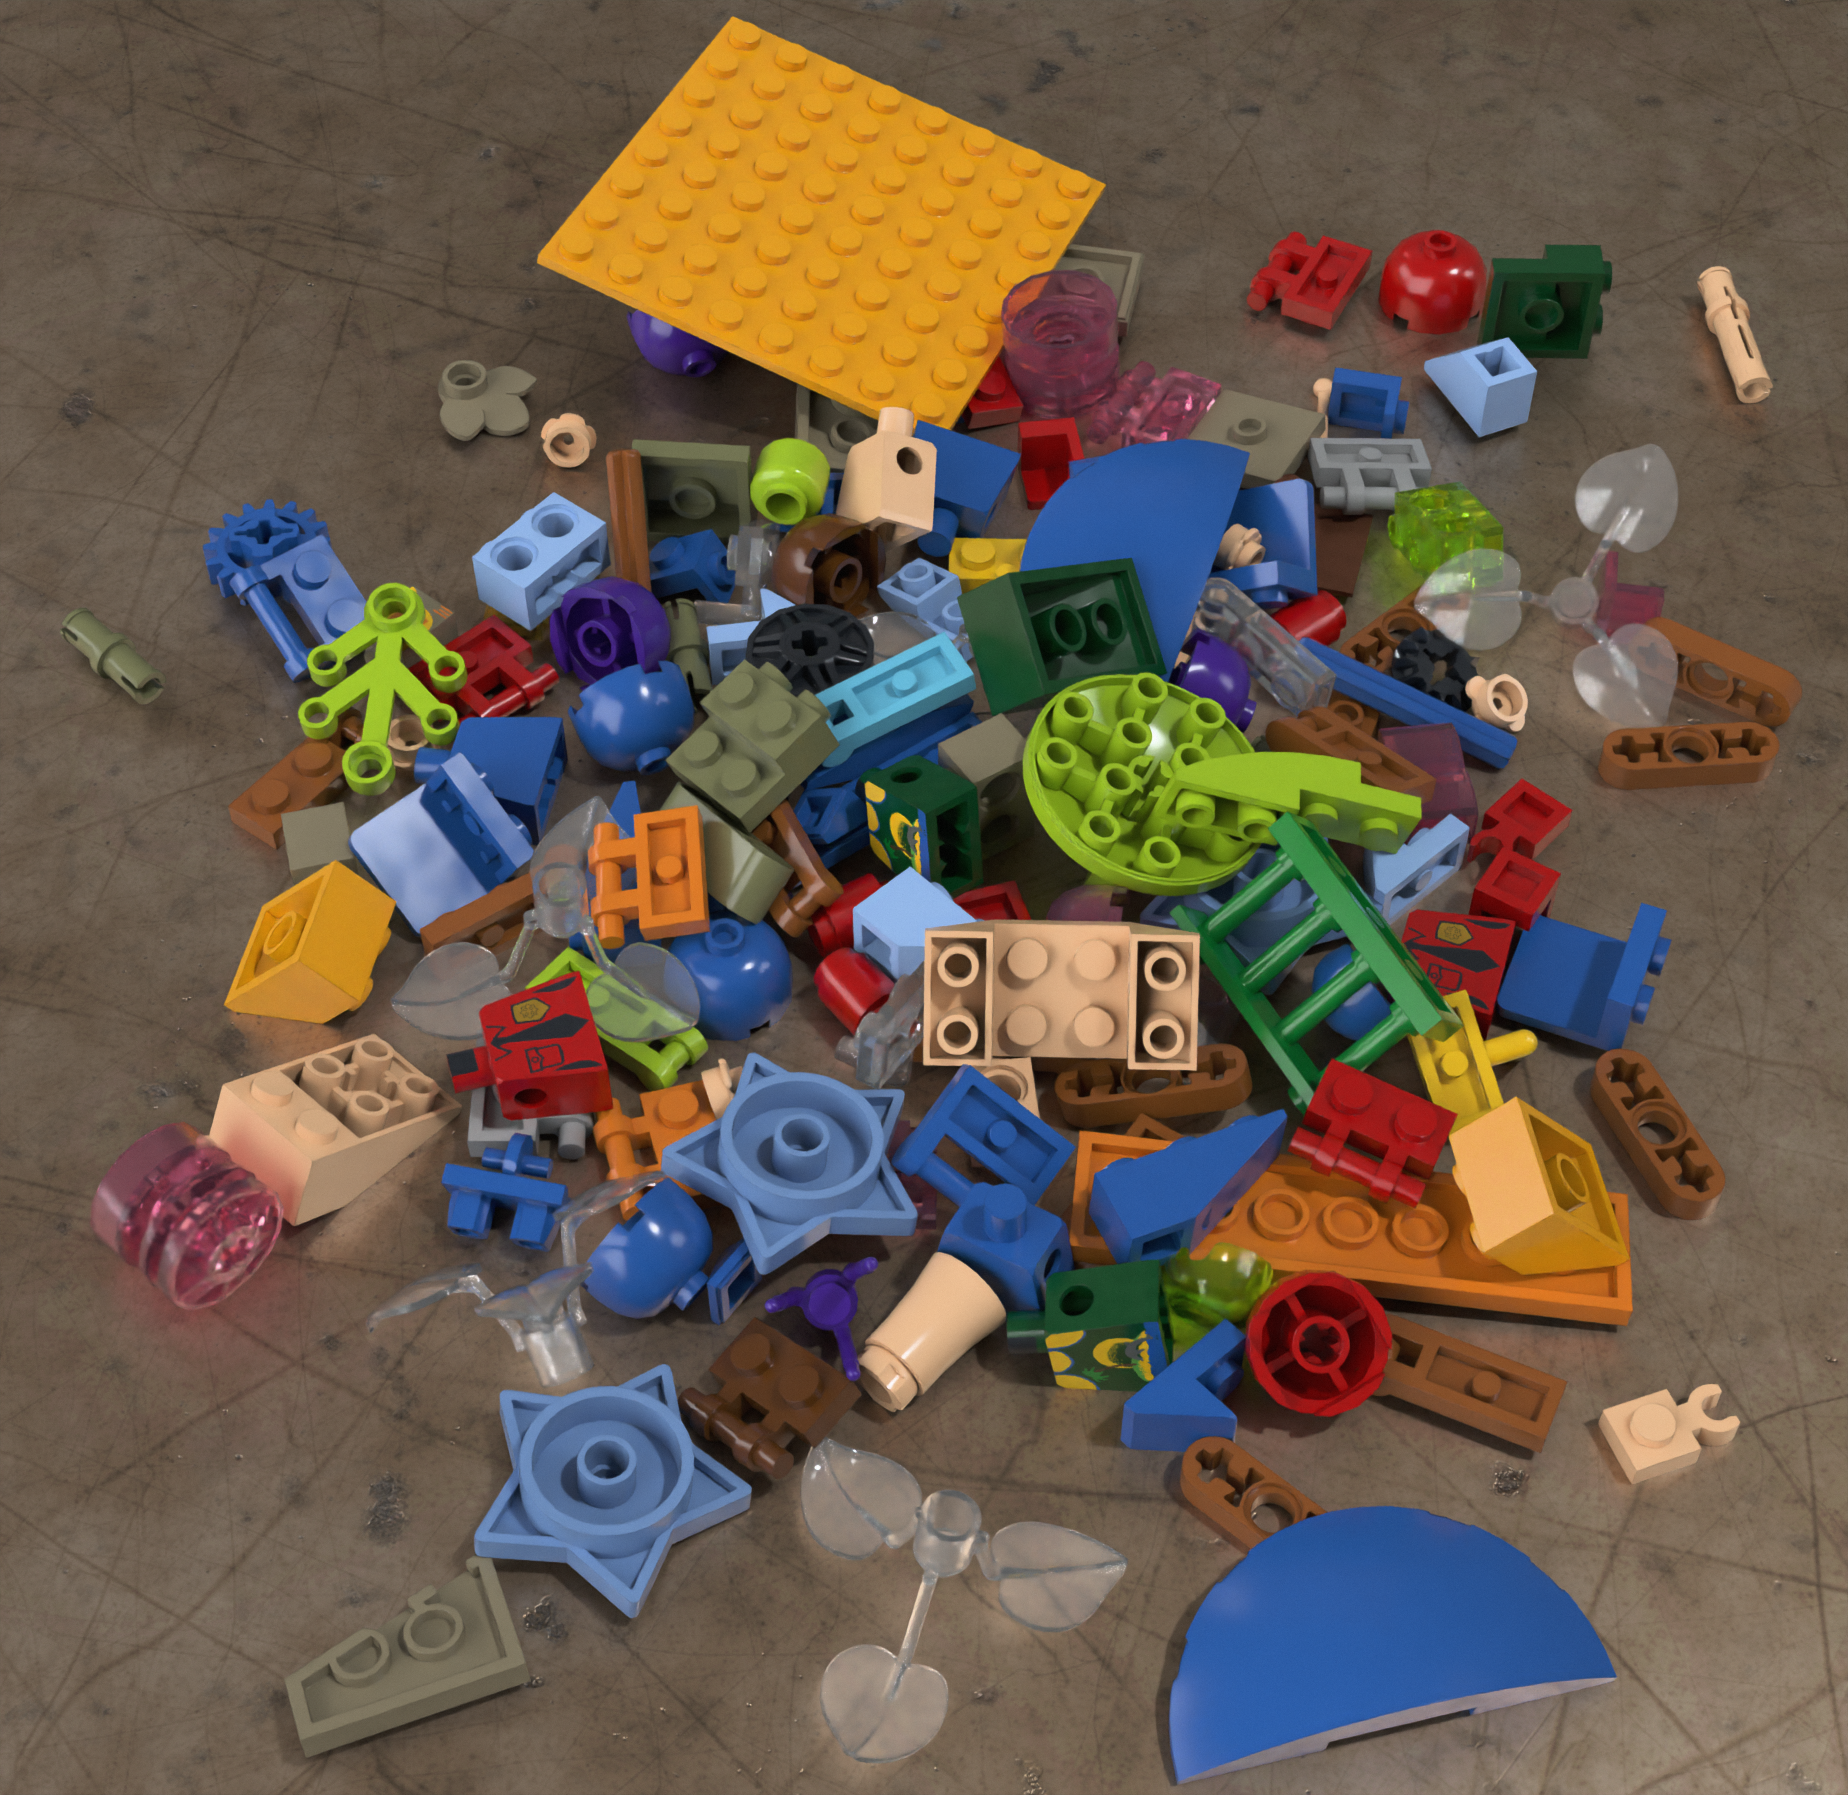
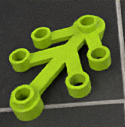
M387 583L376 588L365 604V619L329 645L317 646L309 653L307 665L313 681L324 687L336 686L321 697L307 699L298 710V718L303 732L313 739H325L336 731L338 727L337 716L369 694L362 740L349 747L342 759V768L348 785L353 791L366 796L382 794L391 786L395 779L396 770L394 762L387 748L395 694L421 720L424 736L430 743L439 746L452 743L460 727L455 709L448 704L440 703L401 662L403 642L428 664L432 684L437 690L445 693L456 692L466 684L468 678L463 657L457 652L448 651L423 625L426 614L421 597L415 591L400 583ZM392 613H403L402 616L397 618H387ZM377 642L375 658L343 680L347 673L345 662ZM325 661L336 662V665L329 670L318 669V666ZM446 667L458 669L451 676L445 677L438 674ZM317 713L328 715L320 723L309 722V719ZM439 719L450 721V724L443 729H433L430 727L433 722ZM377 769L381 771L376 776L361 778L362 774L368 770Z

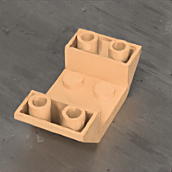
M987 920L925 928L923 1065L962 1066L967 1064L991 1067L992 1056L1127 1059L1128 1069L1197 1071L1200 934L1133 922Z

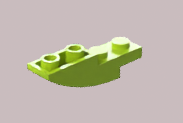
M1297 752L1231 754L1202 760L1178 768L1154 806V817L1177 822L1189 828H1202L1240 837L1248 842L1265 843L1276 846L1278 842L1268 828L1288 811L1312 821L1323 837L1360 845L1373 851H1385L1393 854L1398 852L1422 819L1421 797L1361 783V762Z

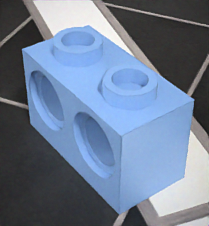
M553 492L537 506L527 510L517 522L497 538L487 542L472 557L479 600L531 631L551 615L554 609L561 606L564 598L562 596L567 591L582 583L592 581L611 565L606 522Z

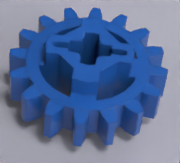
M267 499L264 507L256 510L249 503L244 504V515L238 518L228 513L224 514L222 518L225 528H210L208 531L210 543L203 544L210 582L212 585L219 584L221 595L224 598L236 594L229 582L236 574L250 566L262 565L323 534L332 548L327 524L325 521L317 522L315 510L311 508L298 514L297 504L294 501L288 502L283 509H276L273 499ZM279 583L268 588L274 598L282 596L289 604L291 603ZM247 599L240 600V604L243 606L249 604Z

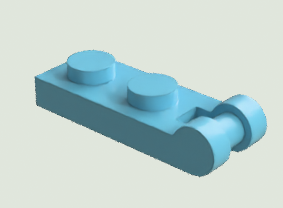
M945 631L815 695L830 712L831 718L826 724L840 744L821 763L823 766L834 767L840 765L851 756L854 749L976 689L974 673ZM845 713L848 715L849 719L835 726L832 724L835 718Z

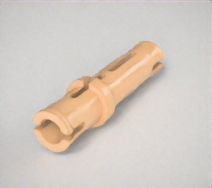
M1722 266L1711 267L1701 273L1699 276L1700 281H1697L1698 289L1707 307L1705 321L1709 330L1716 334L1739 400L1749 404L1760 402L1770 395L1771 391L1768 388H1773V384L1764 367L1758 346L1748 324L1750 310L1746 301L1738 296L1730 270Z

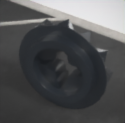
M1444 626L1432 631L1420 627L1406 636L1397 645L1392 657V676L1409 686L1466 712L1472 707V699L1466 694V684L1471 678L1480 676L1476 670L1480 657L1470 656L1463 648L1465 638L1452 639L1447 636ZM1443 660L1447 667L1444 674L1445 678L1431 685L1429 682L1434 677L1432 675L1435 670L1434 664Z

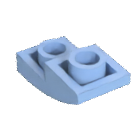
M919 557L903 566L900 571L877 586L879 596L888 606L925 639L928 640L945 631L965 662L974 657L957 597L962 595L959 576Z

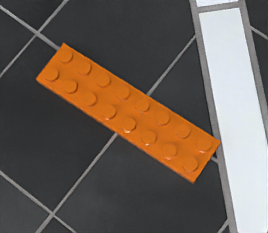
M1080 1130L1069 1230L1073 1261L1103 1265L1117 1264L1089 1214L1094 1174L1118 1159H1137L1163 1150L1174 1141ZM1279 1154L1270 1167L1189 1256L1160 1266L1162 1272L1273 1284L1277 1279L1302 1270L1335 1271L1362 1284L1374 1297L1627 1326L1633 1312L1628 1194L1607 1192L1630 1258L1628 1261L1618 1266L1521 1275L1495 1259L1490 1260L1486 1258L1477 1248L1470 1233V1224L1474 1221L1467 1197L1459 1189L1453 1174L1432 1171L1429 1180L1403 1169L1401 1173L1426 1183L1418 1205L1414 1209L1392 1198H1389L1386 1204L1369 1196L1370 1188L1332 1172L1330 1177L1324 1176L1310 1169L1312 1162L1299 1156Z

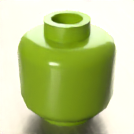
M793 438L774 440L763 448L757 458L750 482V498L755 508L767 519L778 524L797 525L805 518L816 516L822 508L830 481V465L825 455L815 445L804 440Z

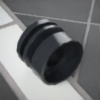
M799 604L779 609L758 623L748 637L746 661L757 669L765 662L773 664L789 680L793 687L790 693L795 697L805 689L816 695L875 666L874 641L866 625L850 612L825 604Z

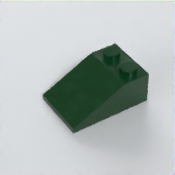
M1132 557L1006 573L957 597L992 717L1000 713L1004 715L1045 707L1055 695L1065 688L1093 677L1116 674L1138 675L1145 672L1155 674L1158 677L1167 674Z

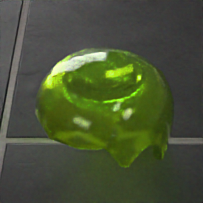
M1223 1242L1215 1244L1211 1252L1199 1261L1191 1260L1189 1249L1183 1246L1176 1253L1175 1257L1168 1259L1161 1267L1170 1312L1194 1329L1210 1332L1225 1318L1238 1330L1246 1328V1321L1257 1298L1271 1286L1274 1277L1271 1264L1252 1251Z

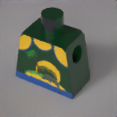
M920 755L909 756L883 770L877 767L868 769L860 776L856 783L855 794L867 805L870 845L874 853L897 876L909 867H912L930 883L936 882L943 886L952 899L984 883L977 786Z
M1159 1259L1053 1273L1046 1280L1045 1310L1008 1312L1007 1342L1010 1354L1049 1353L1056 1382L1064 1388L1138 1392L1174 1362V1329Z

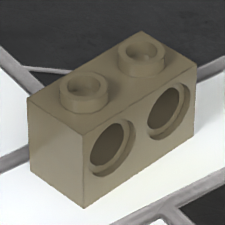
M1002 713L938 744V765L977 786L982 861L1034 835L1035 812L1030 804L1023 779L1022 762L1027 740Z

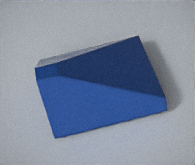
M849 787L804 790L793 810L812 845L829 844L868 821L867 805Z
M744 1238L727 1247L719 1255L707 1282L711 1321L718 1325L722 1322L725 1323L762 1280V1274L757 1271Z

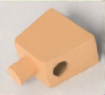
M884 407L880 409L877 434L851 447L846 460L836 509V515L856 520L868 526L865 529L878 533L883 540L885 552L931 532L933 527L937 449L931 442L912 437L914 413L899 407Z

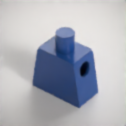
M918 420L913 437L931 442L937 449L933 527L931 532L918 538V545L926 554L942 557L950 553L955 538H982L1008 494L1021 454Z
M469 717L461 722L452 750L419 748L414 765V779L417 784H425L441 764L462 752L470 764L475 763L486 772L494 786V797L508 815H515L523 822L531 835L532 845H541L568 761L563 718Z
M977 1182L947 1225L937 1252L949 1254L966 1264L990 1286L1005 1309L1006 1322L1009 1311L1045 1310L1047 1278L1056 1272L1075 1270L1067 1224L1060 1217L1027 1202V1197L1022 1189L1007 1183L993 1186L986 1182Z

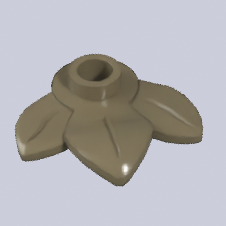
M473 360L455 361L443 370L442 377L438 383L439 397L444 403L439 414L442 425L450 435L463 441L471 440L483 428L490 434L499 436L520 433L526 430L530 424L529 412L520 397L535 387L537 379L530 373L512 366L485 370L482 364Z

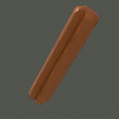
M628 448L612 450L606 456L616 577L637 582L651 592L640 453L638 450Z

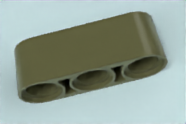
M677 782L659 811L698 805L703 817L707 892L742 918L755 924L760 923L793 874L794 868L753 833L746 831L696 790L682 782Z

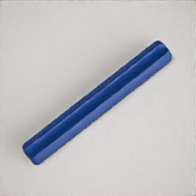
M1302 637L1291 655L1289 661L1291 670L1495 768L1503 769L1515 751L1517 738L1514 735L1309 637Z

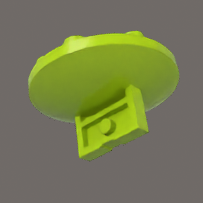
M1152 673L1103 675L1077 682L1055 695L1038 715L1027 737L1023 753V779L1026 793L1038 820L1049 836L1068 856L1089 870L1083 886L1084 889L1104 898L1107 897L1114 884L1129 890L1159 896H1183L1206 892L1221 886L1240 873L1261 845V843L1245 841L1240 837L1202 828H1189L1177 822L1154 817V806L1176 769L1206 759L1255 752L1246 737L1226 717L1224 709L1216 701L1209 698H1200L1181 687L1163 681Z

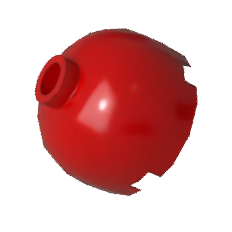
M1443 230L1415 233L1401 240L1386 258L1381 274L1378 302L1385 315L1393 320L1395 313L1399 317L1408 320L1407 329L1417 333L1441 335L1459 332L1468 327L1469 318L1476 314L1479 318L1483 312L1487 289V268L1477 248L1459 235Z
M1302 1270L1277 1279L1257 1298L1246 1321L1245 1353L1254 1378L1278 1404L1299 1413L1332 1417L1360 1406L1379 1388L1386 1374L1383 1370L1388 1361L1389 1349L1392 1350V1331L1384 1308L1362 1284L1335 1271Z

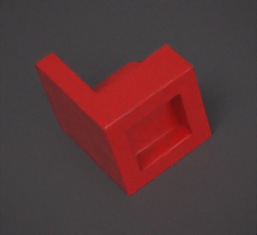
M1074 417L1018 423L1017 453H1020L1021 456L1017 467L1027 508L1029 510H1040L1044 508L1048 500L1061 485L1070 478L1068 462L1085 459Z
M1503 846L1475 886L1468 915L1492 917L1494 915L1499 918L1516 921L1515 926L1529 932L1540 915L1550 918L1561 873Z

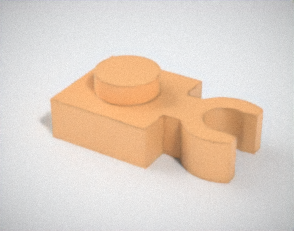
M1706 1384L1697 1387L1690 1394L1687 1403L1678 1406L1669 1391L1664 1389L1602 1411L1598 1426L1631 1484L1696 1463L1702 1449L1699 1443L1706 1446H1721L1727 1444L1735 1437L1740 1424L1736 1415L1723 1420H1713L1703 1412V1410L1717 1406L1722 1393L1718 1384Z

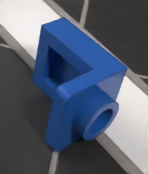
M1335 367L1328 411V424L1381 432L1380 438L1392 439L1393 433L1404 435L1409 401L1399 400L1402 377Z
M712 529L680 538H666L656 544L649 555L651 593L654 594L656 599L698 588L714 610L727 607L741 574V568L734 556L725 548Z

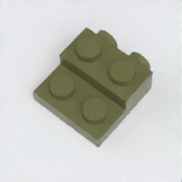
M633 439L631 449L638 450L641 457L647 541L661 542L669 537L680 538L712 529L725 546H753L758 510L750 498V482L753 475L750 446Z
M744 659L700 702L709 718L665 761L675 775L751 833L840 744L826 724L831 718L830 712L815 695L805 689L795 697L790 693L793 689L791 683L773 664L765 662L757 669Z

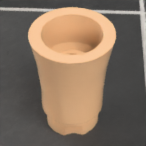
M942 1252L934 1253L911 1289L885 1321L866 1339L865 1349L857 1356L861 1375L856 1382L882 1407L891 1412H895L897 1409L902 1410L914 1396H922L949 1367L975 1344L1006 1322V1312L1001 1301L990 1286L966 1264L949 1254Z

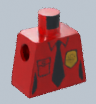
M1420 909L1410 912L1402 936V943L1442 996L1467 990L1483 1041L1487 1040L1516 921ZM1388 992L1387 1001L1392 1004L1395 1000Z
M580 971L565 974L484 1005L478 1012L484 1046L446 1054L455 1094L495 1085L503 1118L511 1121L602 1112L614 1109L608 1067Z

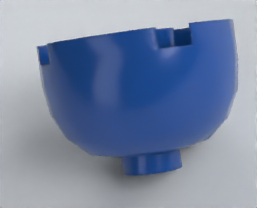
M658 661L662 672L645 674L641 664L629 666L603 677L579 694L583 706L577 711L570 705L568 714L579 740L589 756L602 766L623 772L639 770L641 775H652L669 767L665 760L687 740L694 727L695 709L688 685L679 665L670 661Z
M717 910L709 913L710 932L676 936L668 948L663 980L665 999L668 1007L670 1008L671 1006L672 1010L679 1015V1018L695 1027L704 1038L720 1041H739L751 1037L750 1029L759 1027L768 1020L770 1028L781 1020L792 1002V963L781 936L763 920L755 924L731 910Z
M668 1177L654 1186L635 1204L639 1211L624 1225H621L619 1222L592 1253L578 1276L581 1279L577 1282L597 1301L619 1315L635 1319L655 1317L673 1304L682 1311H685L707 1287L709 1277L702 1271L713 1252V1232L701 1208L690 1195Z

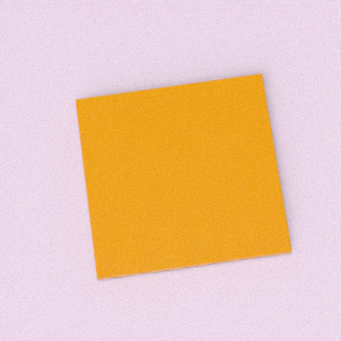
M732 16L538 254L537 263L873 419L879 420L880 409L884 407H899L910 410L914 413L913 437L918 420L952 430L1101 198L1106 184L1087 176L1081 171L1073 170L1044 157L1032 149L1024 148L993 134L985 128L978 127L953 116L939 107L931 106L904 94L892 86L882 84L853 71L843 64H838L813 53L799 44L791 43L758 28L752 23Z

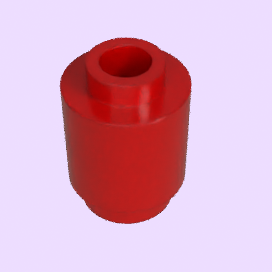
M1318 590V595L1294 599L1287 606L1278 609L1260 622L1258 627V646L1261 654L1270 664L1287 671H1293L1289 667V661L1297 643L1302 637H1309L1328 647L1338 641L1340 632L1346 627L1347 620L1342 605L1331 593Z
M868 873L841 885L844 890L843 894L830 907L822 905L811 916L813 922L807 929V932L821 956H827L845 947L854 950L853 908L889 882L888 880L878 882L871 873Z
M848 947L841 948L828 955L816 969L813 981L818 988L820 1001L860 1042L882 1041L891 1037L900 1029L905 1020V1010L908 1003L907 996L867 954L856 953Z

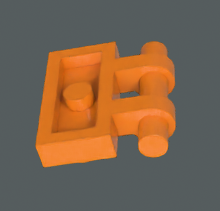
M698 805L634 814L635 837L619 839V827L614 823L603 822L595 825L593 828L594 845L588 850L589 872L596 876V897L590 901L591 923L598 927V941L601 947L616 949L625 944L624 925L633 919H639V928L645 941L710 932L703 817ZM636 867L637 889L622 891L621 874L625 873L628 868Z
M703 1080L639 1094L642 1112L640 1117L630 1119L623 1115L620 1102L616 1098H612L614 1109L595 1112L597 1123L593 1127V1134L599 1152L606 1154L610 1171L606 1175L609 1195L612 1201L619 1203L624 1220L628 1221L639 1211L635 1204L659 1182L669 1177L661 1172L662 1150L668 1145L716 1121ZM651 1147L656 1164L646 1167L637 1164L633 1151ZM669 1177L690 1195L701 1210L723 1205Z

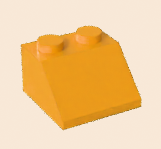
M339 861L331 862L262 906L224 1006L239 1013L324 1024L346 1010H356L364 1003L372 990L373 979L370 977L377 956L384 950L390 939L391 929L388 927L396 901Z
M1517 1096L1448 1136L1456 1160V1164L1452 1168L1453 1176L1459 1189L1467 1197L1474 1220L1470 1224V1233L1477 1248L1486 1258L1490 1260L1495 1259L1521 1275L1618 1266L1630 1259L1590 1143Z

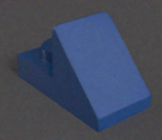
M1225 1318L1124 1403L1120 1440L1130 1449L1186 1452L1192 1443L1204 1437L1217 1436L1234 1442L1238 1420L1236 1415L1221 1401L1234 1391L1243 1378L1244 1369H1242L1246 1336Z

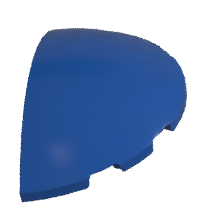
M1175 439L1174 441L1138 443L1098 458L1095 463L1080 471L1073 478L1065 481L1048 500L1029 533L1021 557L1019 572L1132 557L1167 670V674L1160 678L1168 682L1221 544L1250 453L1209 441Z
M1371 1506L1331 1511L1304 1519L1286 1527L1248 1551V1555L1221 1582H1217L1199 1607L1186 1633L1185 1638L1187 1642L1180 1661L1178 1676L1173 1681L1170 1692L1168 1725L1171 1758L1177 1785L1323 1751L1329 1742L1467 1709L1471 1716L1614 1682L1617 1676L1602 1642L1572 1597L1565 1590L1559 1588L1546 1573L1532 1563L1530 1557L1503 1539L1475 1525H1466L1421 1509Z

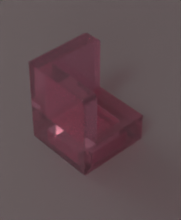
M1606 551L1595 596L1593 640L1630 644L1645 621L1650 618L1660 617L1664 604V590L1658 587L1617 583L1618 552Z

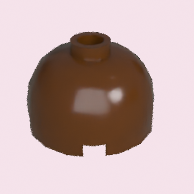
M827 513L805 518L789 530L776 549L771 576L773 591L775 594L796 605H830L850 612L861 621L869 608L861 604L866 599L870 588L878 591L877 586L884 580L886 554L883 540L878 533L865 529L868 526L844 516Z

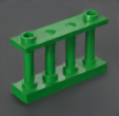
M1287 811L1268 828L1281 846L1275 852L1277 860L1210 917L1205 912L1183 905L1176 906L1169 913L1182 931L1200 934L1199 964L1204 965L1206 963L1291 1082L1292 1086L1287 1089L1288 1095L1294 1105L1305 1116L1306 1110L1328 1065L1319 1072L1298 1043V1040L1370 981L1374 984H1378L1381 981L1395 1000L1389 1005L1391 1013L1335 1059L1363 1072L1408 1034L1413 1037L1420 1034L1423 1037L1445 1042L1461 1029L1464 1024L1313 822ZM1294 879L1299 882L1305 879L1318 896L1313 902L1315 909L1244 968L1224 938ZM1331 930L1337 933L1343 930L1356 947L1350 954L1353 961L1281 1019L1261 989Z

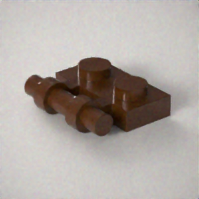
M754 1317L708 1369L717 1383L722 1386V1389L717 1394L704 1395L694 1387H690L681 1393L677 1401L680 1413L690 1419V1426L693 1431L709 1442L720 1440L731 1447L734 1459L752 1472L764 1470L775 1479H781L790 1472L794 1464L793 1455L784 1449L789 1442L796 1436L815 1449L862 1394L855 1383L850 1381L846 1375ZM751 1407L766 1416L760 1423H752L750 1425L742 1421L741 1418Z

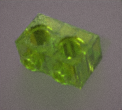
M1460 481L1395 492V514L1390 515L1388 518L1390 542L1393 548L1399 549L1410 562L1413 571L1419 573L1435 592L1503 581L1504 527Z

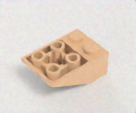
M371 1034L223 1084L206 1150L288 1222L296 1226L348 1205L458 1116L462 1105L441 1089L433 1079L424 1075L397 1053L389 1043L380 1039L376 1034Z

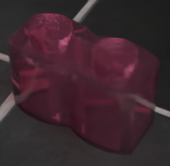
M1452 723L1380 728L1377 736L1378 742L1437 779L1432 801L1421 804L1422 819L1404 843L1407 845L1419 830L1423 828L1432 829L1445 817L1452 814L1470 827L1467 844H1470L1472 837L1475 835L1478 821V806L1471 778L1464 766L1462 748L1454 725Z

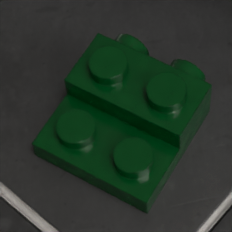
M1545 244L1542 259L1492 258L1477 345L1509 337L1526 358L1588 359L1592 337H1599L1602 331L1603 308L1599 304L1601 294H1609L1612 284L1611 261H1603L1601 245Z

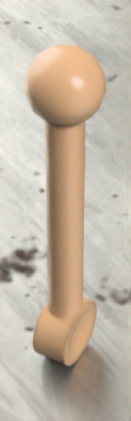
M1327 378L1318 379L1313 386V392L1318 397L1317 412L1325 414L1326 430L1320 438H1328V411L1332 381Z

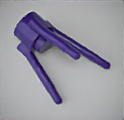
M868 1257L856 1263H848L842 1271L825 1269L816 1272L807 1280L804 1288L791 1287L787 1292L776 1295L765 1303V1309L770 1313L783 1311L793 1306H800L803 1308L805 1317L812 1325L822 1330H833L843 1368L850 1381H857L861 1375L852 1331L849 1325L858 1307V1292L855 1282L874 1272L878 1268V1261L874 1257Z

